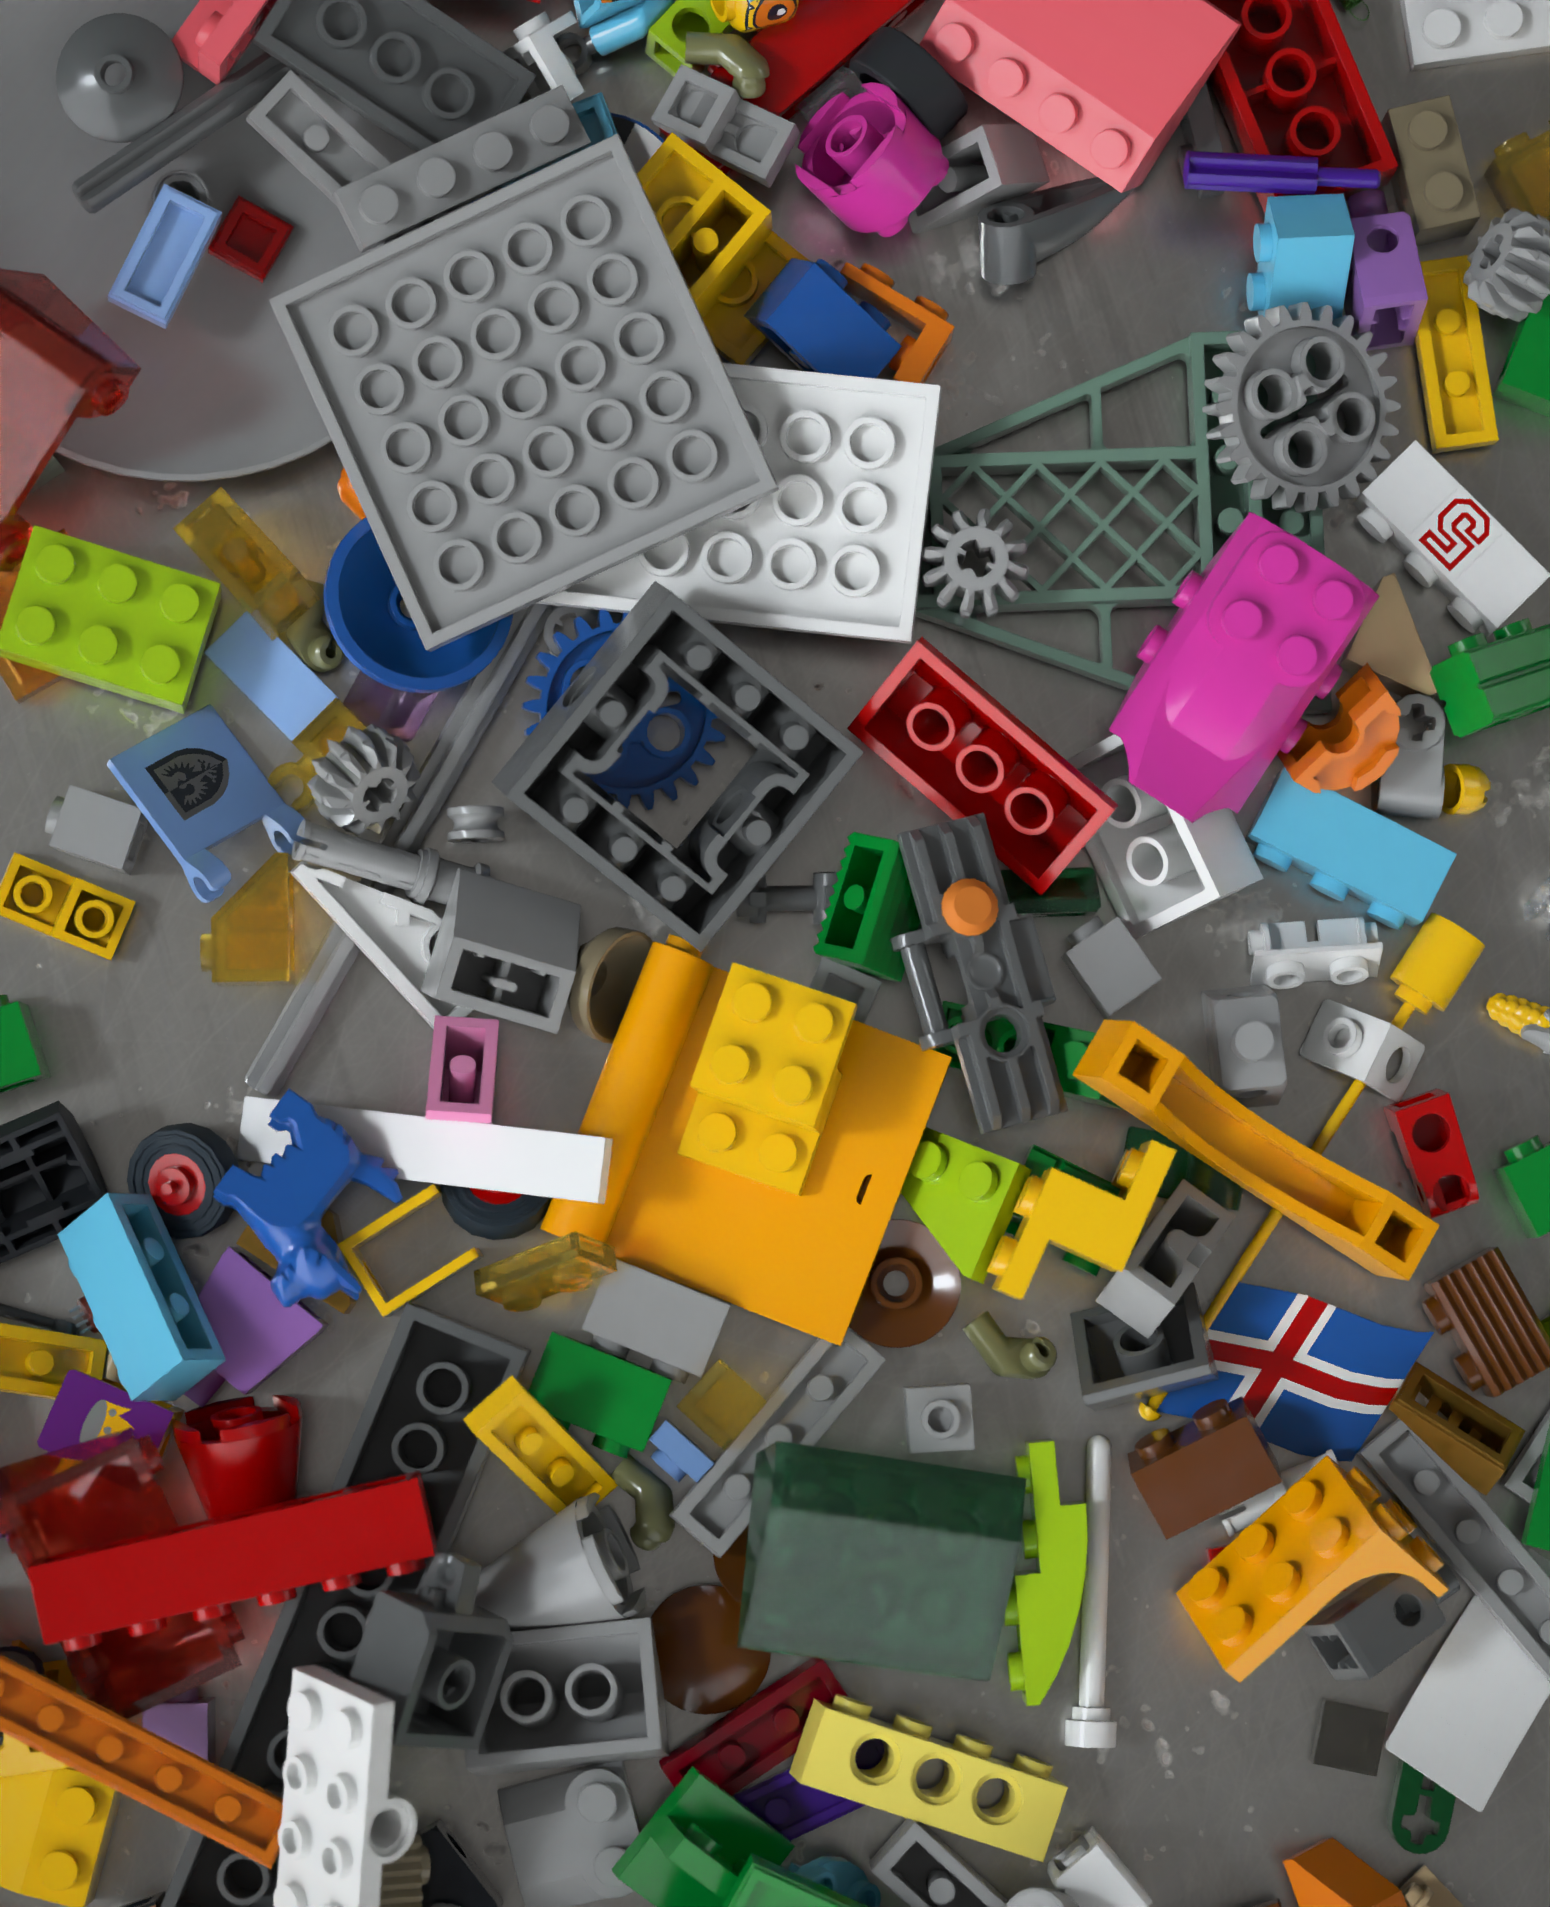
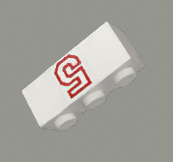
M1417 440L1397 457L1353 503L1361 511L1357 519L1363 528L1381 543H1385L1389 539L1406 556L1402 564L1408 573L1426 588L1434 584L1451 601L1447 605L1450 614L1469 632L1474 633L1479 629L1488 637L1550 577V573Z

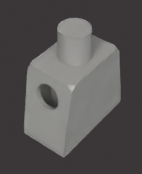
M1265 984L1201 991L1210 1080L1246 1108L1278 1105L1287 1087V1074L1277 993Z

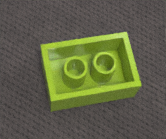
M34 525L0 630V657L184 714L222 596L221 583Z

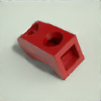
M1436 1088L1384 1106L1383 1109L1390 1129L1395 1133L1405 1166L1410 1170L1413 1186L1425 1215L1433 1219L1478 1203L1479 1193L1450 1094Z

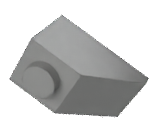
M1020 123L981 125L942 147V154L949 160L947 175L939 184L932 187L920 205L909 214L908 220L913 233H922L976 216L983 208L989 205L1028 194L1049 183L1050 180L1034 133Z

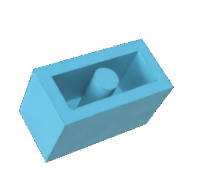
M1343 193L1270 196L1267 198L1264 223H1256L1253 232V250L1255 260L1258 262L1257 272L1248 273L1246 297L1250 311H1258L1259 315L1265 317L1266 309L1284 305L1288 310L1290 305L1308 302L1311 311L1314 308L1329 305L1332 306L1333 320L1342 317L1355 238Z

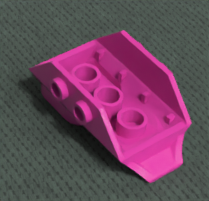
M1249 512L1208 563L1201 575L1192 570L1186 576L1171 601L1179 607L1166 629L1157 624L1151 630L1136 655L1144 663L1137 672L1109 728V731L1121 738L1124 744L1129 765L1128 782L1192 823L1208 813L1229 808L1238 814L1278 751L1281 750L1288 754L1302 736L1308 722L1301 718L1313 697L1316 696L1323 700L1338 681L1343 667L1336 662L1372 609L1379 595L1352 573L1294 535L1268 520Z

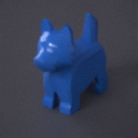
M289 1088L270 1113L269 1117L272 1119L268 1126L276 1132L288 1131L291 1136L292 1145L287 1144L285 1146L282 1156L275 1153L271 1157V1164L263 1165L261 1176H255L232 1165L216 1186L213 1198L224 1207L235 1209L251 1227L265 1248L277 1259L276 1274L272 1278L270 1285L273 1293L284 1307L290 1308L301 1299L309 1296L324 1300L339 1290L357 1301L362 1287L348 1269L339 1246L321 1226V1219L332 1202L350 1181L368 1186L395 1204L401 1202L403 1197L398 1183L395 1182L399 1173L397 1169L382 1167L385 1161L382 1157L362 1153L351 1136L340 1124L319 1116L310 1102Z

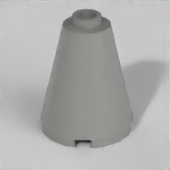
M594 1492L576 1499L483 1568L480 1573L474 1604L507 1619L510 1631L515 1632L602 1623L630 1618L645 1610L646 1593L645 1587L635 1592L633 1591L629 1574L641 1569L623 1525L610 1505L597 1509L595 1504L600 1495Z

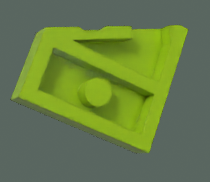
M926 1127L901 1194L962 1275L984 1284L988 1274L986 1271L1001 1237L1006 1232L1014 1213V1207L1031 1173V1169L1018 1162Z

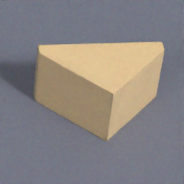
M1395 573L1382 577L1374 586L1373 590L1379 595V598L1347 645L1339 665L1343 667L1344 671L1355 675L1368 663L1388 691L1402 697L1422 694L1433 699L1438 693L1430 676L1432 668Z

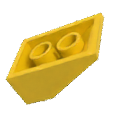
M71 1767L0 1777V1887L68 1907H87L95 1899L122 1793Z

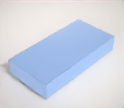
M164 184L107 296L108 301L166 329L222 219V212Z
M250 608L204 652L294 744L340 701Z

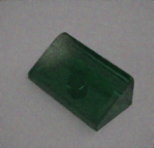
M1065 868L1042 896L1012 870H1000L1009 903H1014L1017 915L1032 913L1033 918L1094 916L1101 908V897L1096 872L1093 868Z

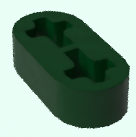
M1399 1758L1387 1814V1827L1391 1837L1404 1850L1413 1854H1428L1437 1850L1446 1840L1456 1796L1432 1780L1430 1781L1429 1788L1422 1786L1424 1775ZM1420 1795L1427 1796L1425 1815L1435 1822L1432 1831H1422L1418 1840H1411V1831L1401 1825L1404 1815H1415Z

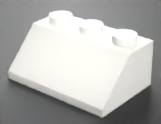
M1115 734L1067 760L1119 805L1086 843L1085 848L1117 916L1134 939L1162 928L1264 879L1231 809L1225 808L1213 811L1192 823L1128 782L1129 765L1127 753L1121 738Z

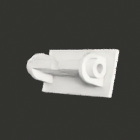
M1362 916L1317 920L1318 941L1313 942L1307 941L1305 921L1260 923L1259 930H1248L1247 935L1249 955L1254 956L1250 986L1265 984L1275 989H1290L1301 985L1303 982L1330 980L1340 985H1351L1362 982L1367 978L1377 977L1383 943L1378 942L1376 922H1364Z

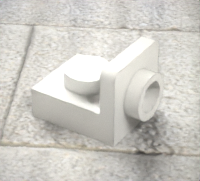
M546 11L513 30L519 42L503 51V53L536 75L523 96L525 101L560 85H563L570 101L585 92L576 77L573 63L561 51L554 39V36L578 22L572 11L554 21H551Z

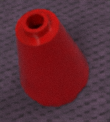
M272 1395L274 1407L261 1408L254 1405L253 1396L239 1397L205 1405L203 1408L197 1407L185 1412L186 1424L177 1419L172 1422L174 1439L207 1519L297 1499L303 1419L301 1403L297 1398L285 1395Z

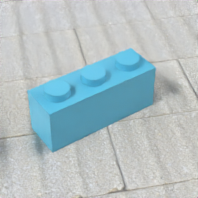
M1284 767L1277 774L1245 837L1247 843L1256 847L1253 856L1266 865L1283 872H1287L1290 865L1312 875L1313 878L1310 885L1329 897L1344 901L1347 894L1369 904L1370 907L1366 914L1393 929L1401 930L1404 923L1412 927L1422 923L1457 854L1335 791L1320 789L1321 794L1313 793L1294 782Z
M106 1193L57 1234L68 1257L70 1270L81 1286L93 1313L94 1324L105 1340L117 1367L118 1378L127 1390L131 1401H175L226 1361L152 1195Z

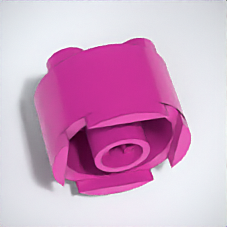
M870 82L861 84L866 92L851 98L844 92H841L826 102L815 113L802 132L797 148L804 156L802 168L795 164L798 179L848 228L862 233L877 232L882 237H890L904 228L909 214L920 205L932 187L939 184L945 178L949 169V160L942 154L939 139L927 130L909 107L888 86Z

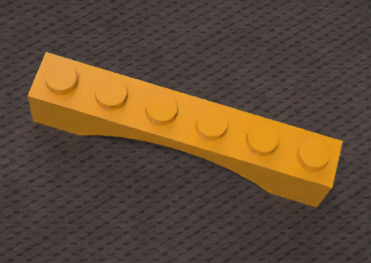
M1104 1019L1072 1074L1374 1275L1409 1281L1440 1226L1390 1191L1328 1160L1259 1117L1217 1086L1186 1055L1135 1021Z

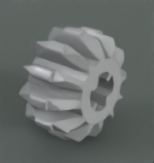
M1512 208L1502 218L1495 217L1484 236H1477L1478 245L1475 251L1467 257L1471 266L1465 272L1463 282L1468 286V298L1475 301L1479 308L1492 315L1520 322L1528 316L1529 312L1537 314L1541 310L1543 300L1547 295H1550V220L1539 214L1535 216L1528 211L1522 212Z
M985 508L979 510L976 526L972 527L969 526L967 517L962 510L953 512L952 524L956 534L943 525L935 524L931 530V536L941 547H923L921 553L922 561L927 564L940 566L929 570L923 575L922 582L924 586L934 587L943 583L946 584V587L940 592L936 604L941 608H945L957 595L963 598L959 610L960 617L966 619L971 616L974 600L981 601L983 611L988 617L996 615L998 604L994 592L1005 601L1014 603L1019 596V591L1008 579L1026 580L1030 568L1025 564L1011 561L1026 553L1028 549L1027 542L1025 540H1015L1006 544L1004 542L1013 529V522L1005 519L1000 522L995 531L988 529L990 510ZM974 550L977 558L988 557L991 563L988 562L986 564L984 576L976 577L972 568L961 570L958 564H963L966 551Z
M372 723L363 731L348 726L344 739L340 742L327 739L329 752L325 757L311 760L317 774L307 783L312 791V796L316 799L314 803L319 807L318 811L331 824L335 823L338 827H341L346 832H351L356 837L366 829L380 834L385 820L388 818L401 820L399 809L403 803L417 800L411 786L421 778V774L413 762L414 756L410 753V748L398 736L393 737L384 728L377 727Z

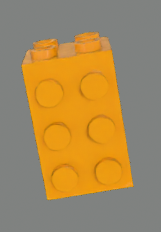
M1326 1455L1176 1592V1595L1223 1669L1239 1683L1337 1594L1363 1578L1381 1573H1400L1417 1579L1438 1598H1441L1449 1590V1587L1437 1572L1445 1565L1443 1560L1422 1537L1417 1535L1413 1539L1410 1535L1417 1528L1416 1523L1392 1498L1385 1504L1378 1501L1377 1499L1381 1496L1380 1491L1358 1467L1354 1466L1350 1471L1346 1472Z

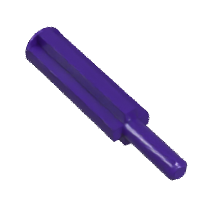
M1187 150L1183 164L1185 189L1314 195L1317 186L1377 189L1381 183V173L1378 169L1318 167V157Z

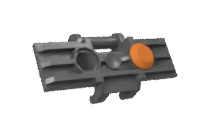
M984 813L899 833L897 838L922 929L898 935L890 940L893 951L901 952L924 1034V1036L918 1038L921 1050L927 1051L955 1044L981 1134L1067 1112L1068 1107L1042 1019L1045 1016L1043 1007L1053 1004L1056 1000L1032 913L1017 915L1014 903H1009ZM933 943L941 945L946 959L956 957L968 996L969 1004L961 1008L963 1023L957 1024L950 1029L948 1028L925 946ZM1004 1018L1013 1024L1017 1040L1010 1052H999L988 1045L984 1032L987 1022Z

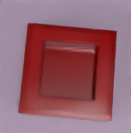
M238 195L208 247V253L264 283L291 236L294 226Z

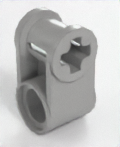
M1422 694L1407 695L1395 701L1401 712V716L1398 717L1406 716L1413 710L1414 720L1424 722L1425 729L1423 732L1413 735L1412 740H1410L1409 730L1400 728L1396 741L1399 747L1397 757L1384 775L1372 782L1371 807L1372 811L1380 815L1438 819L1443 806L1445 789L1443 766L1445 716L1439 703L1430 696Z

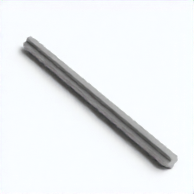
M535 603L513 613L510 631L503 647L492 662L470 680L419 770L421 778L411 786L417 800L403 803L399 809L401 820L391 819L378 842L379 844L416 854L540 636L548 616L553 612L552 605ZM358 877L356 881L391 895L396 887L384 885L363 877ZM335 921L331 924L245 1076V1082L250 1087L268 1097L274 1098L280 1093L360 952L358 946Z

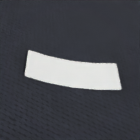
M1522 1544L1550 1578V1561L1529 1546ZM1474 1594L1414 1692L1389 1736L1385 1748L1476 1811L1481 1812L1528 1729L1548 1698L1550 1682L1476 1594Z

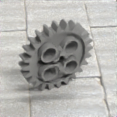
M1308 302L1290 305L1288 310L1284 305L1265 310V317L1258 315L1245 319L1246 332L1239 331L1226 336L1228 345L1234 353L1225 352L1213 356V362L1224 374L1222 377L1205 380L1204 385L1219 395L1218 402L1202 407V412L1219 417L1220 425L1211 429L1206 436L1207 439L1211 440L1224 439L1227 447L1220 452L1216 461L1218 464L1231 461L1237 463L1238 467L1231 479L1234 485L1254 480L1250 494L1252 500L1267 499L1272 495V509H1287L1294 505L1296 513L1314 511L1316 506L1319 509L1339 506V498L1348 499L1360 495L1358 483L1372 482L1378 477L1370 462L1375 463L1390 459L1391 454L1380 441L1381 438L1398 435L1399 430L1385 422L1386 413L1401 409V403L1385 399L1384 390L1392 387L1397 382V378L1394 376L1380 377L1377 369L1385 362L1388 356L1386 352L1373 355L1367 353L1366 349L1373 337L1370 331L1351 336L1354 323L1353 316L1348 315L1333 320L1332 306L1325 305L1314 308L1311 311ZM1308 351L1314 357L1316 363L1314 377L1310 374L1306 365ZM1342 378L1343 386L1330 396H1325L1312 404H1308L1297 413L1298 419L1282 422L1275 426L1264 438L1261 437V429L1274 420L1297 411L1306 404V396L1324 393ZM1260 383L1264 386L1268 395L1266 409L1262 407L1257 396ZM1338 407L1344 412L1346 418L1344 432L1340 429L1336 420ZM1290 439L1295 442L1298 449L1296 465L1292 462L1288 453Z

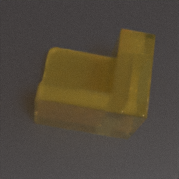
M719 1358L681 1399L676 1407L718 1446L725 1450L765 1406L767 1401Z

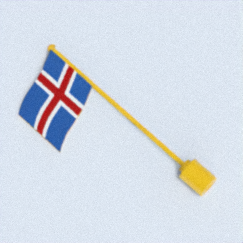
M1431 912L1390 976V979L1399 985L1394 996L1403 1002L1391 1024L1402 1030L1414 1010L1424 1015H1427L1431 1007L1445 1011L1481 955L1485 945L1457 924ZM1356 1079L1353 1081L1310 1148L1311 1150L1322 1155L1365 1088V1083ZM1272 1208L1203 1315L1219 1380L1153 1396L1146 1405L1140 1402L1139 1413L1147 1421L1160 1419L1162 1415L1158 1412L1192 1418L1197 1410L1210 1402L1226 1399L1229 1403L1242 1396L1267 1442L1299 1455L1317 1457L1326 1453L1325 1451L1332 1449L1337 1461L1352 1462L1434 1332L1413 1331L1382 1325L1305 1294L1241 1282L1283 1216L1282 1213Z

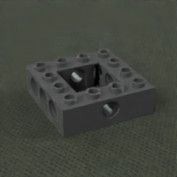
M654 581L501 769L492 783L506 797L697 950L702 952L864 751L672 591ZM666 675L757 749L678 848H675L584 774L604 772L615 763L621 755L617 749L649 710L655 713L663 704L668 694L669 685Z

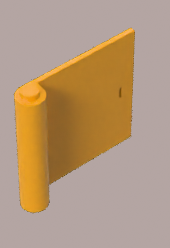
M669 934L665 944L653 941L577 1133L579 1135L613 1139L605 1204L552 1198L540 1229L842 1346L953 1058L932 1049L922 1051L919 1044L853 1020L837 1069L842 1074V1078L801 1196L681 1156L677 1152L698 1094L690 1086L729 972L716 968L709 962L701 959L703 951L700 952L681 937Z

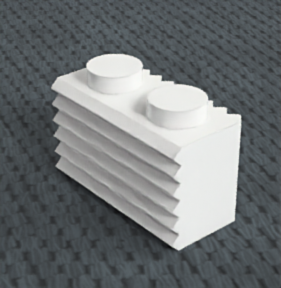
M1093 1826L1087 1828L1047 1862V1873L1055 1889H1059L1060 1892L1070 1896L1079 1907H1148L1153 1902L1140 1882Z

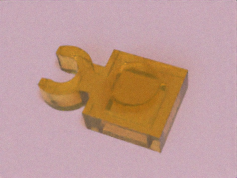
M337 697L291 742L304 756L296 763L288 762L279 765L268 778V783L275 790L288 778L297 777L302 780L304 785L303 792L291 804L299 813L311 807L316 800L307 785L311 778L317 774L311 760L327 755L329 752L327 739L336 742L342 741L348 726L361 729L362 731L366 728Z

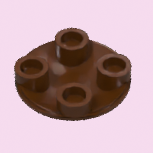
M708 1584L690 1585L669 1596L651 1616L664 1699L675 1707L695 1714L710 1715L723 1713L747 1701L762 1684L771 1658V1641L767 1625L759 1612L750 1610L738 1603L723 1586Z

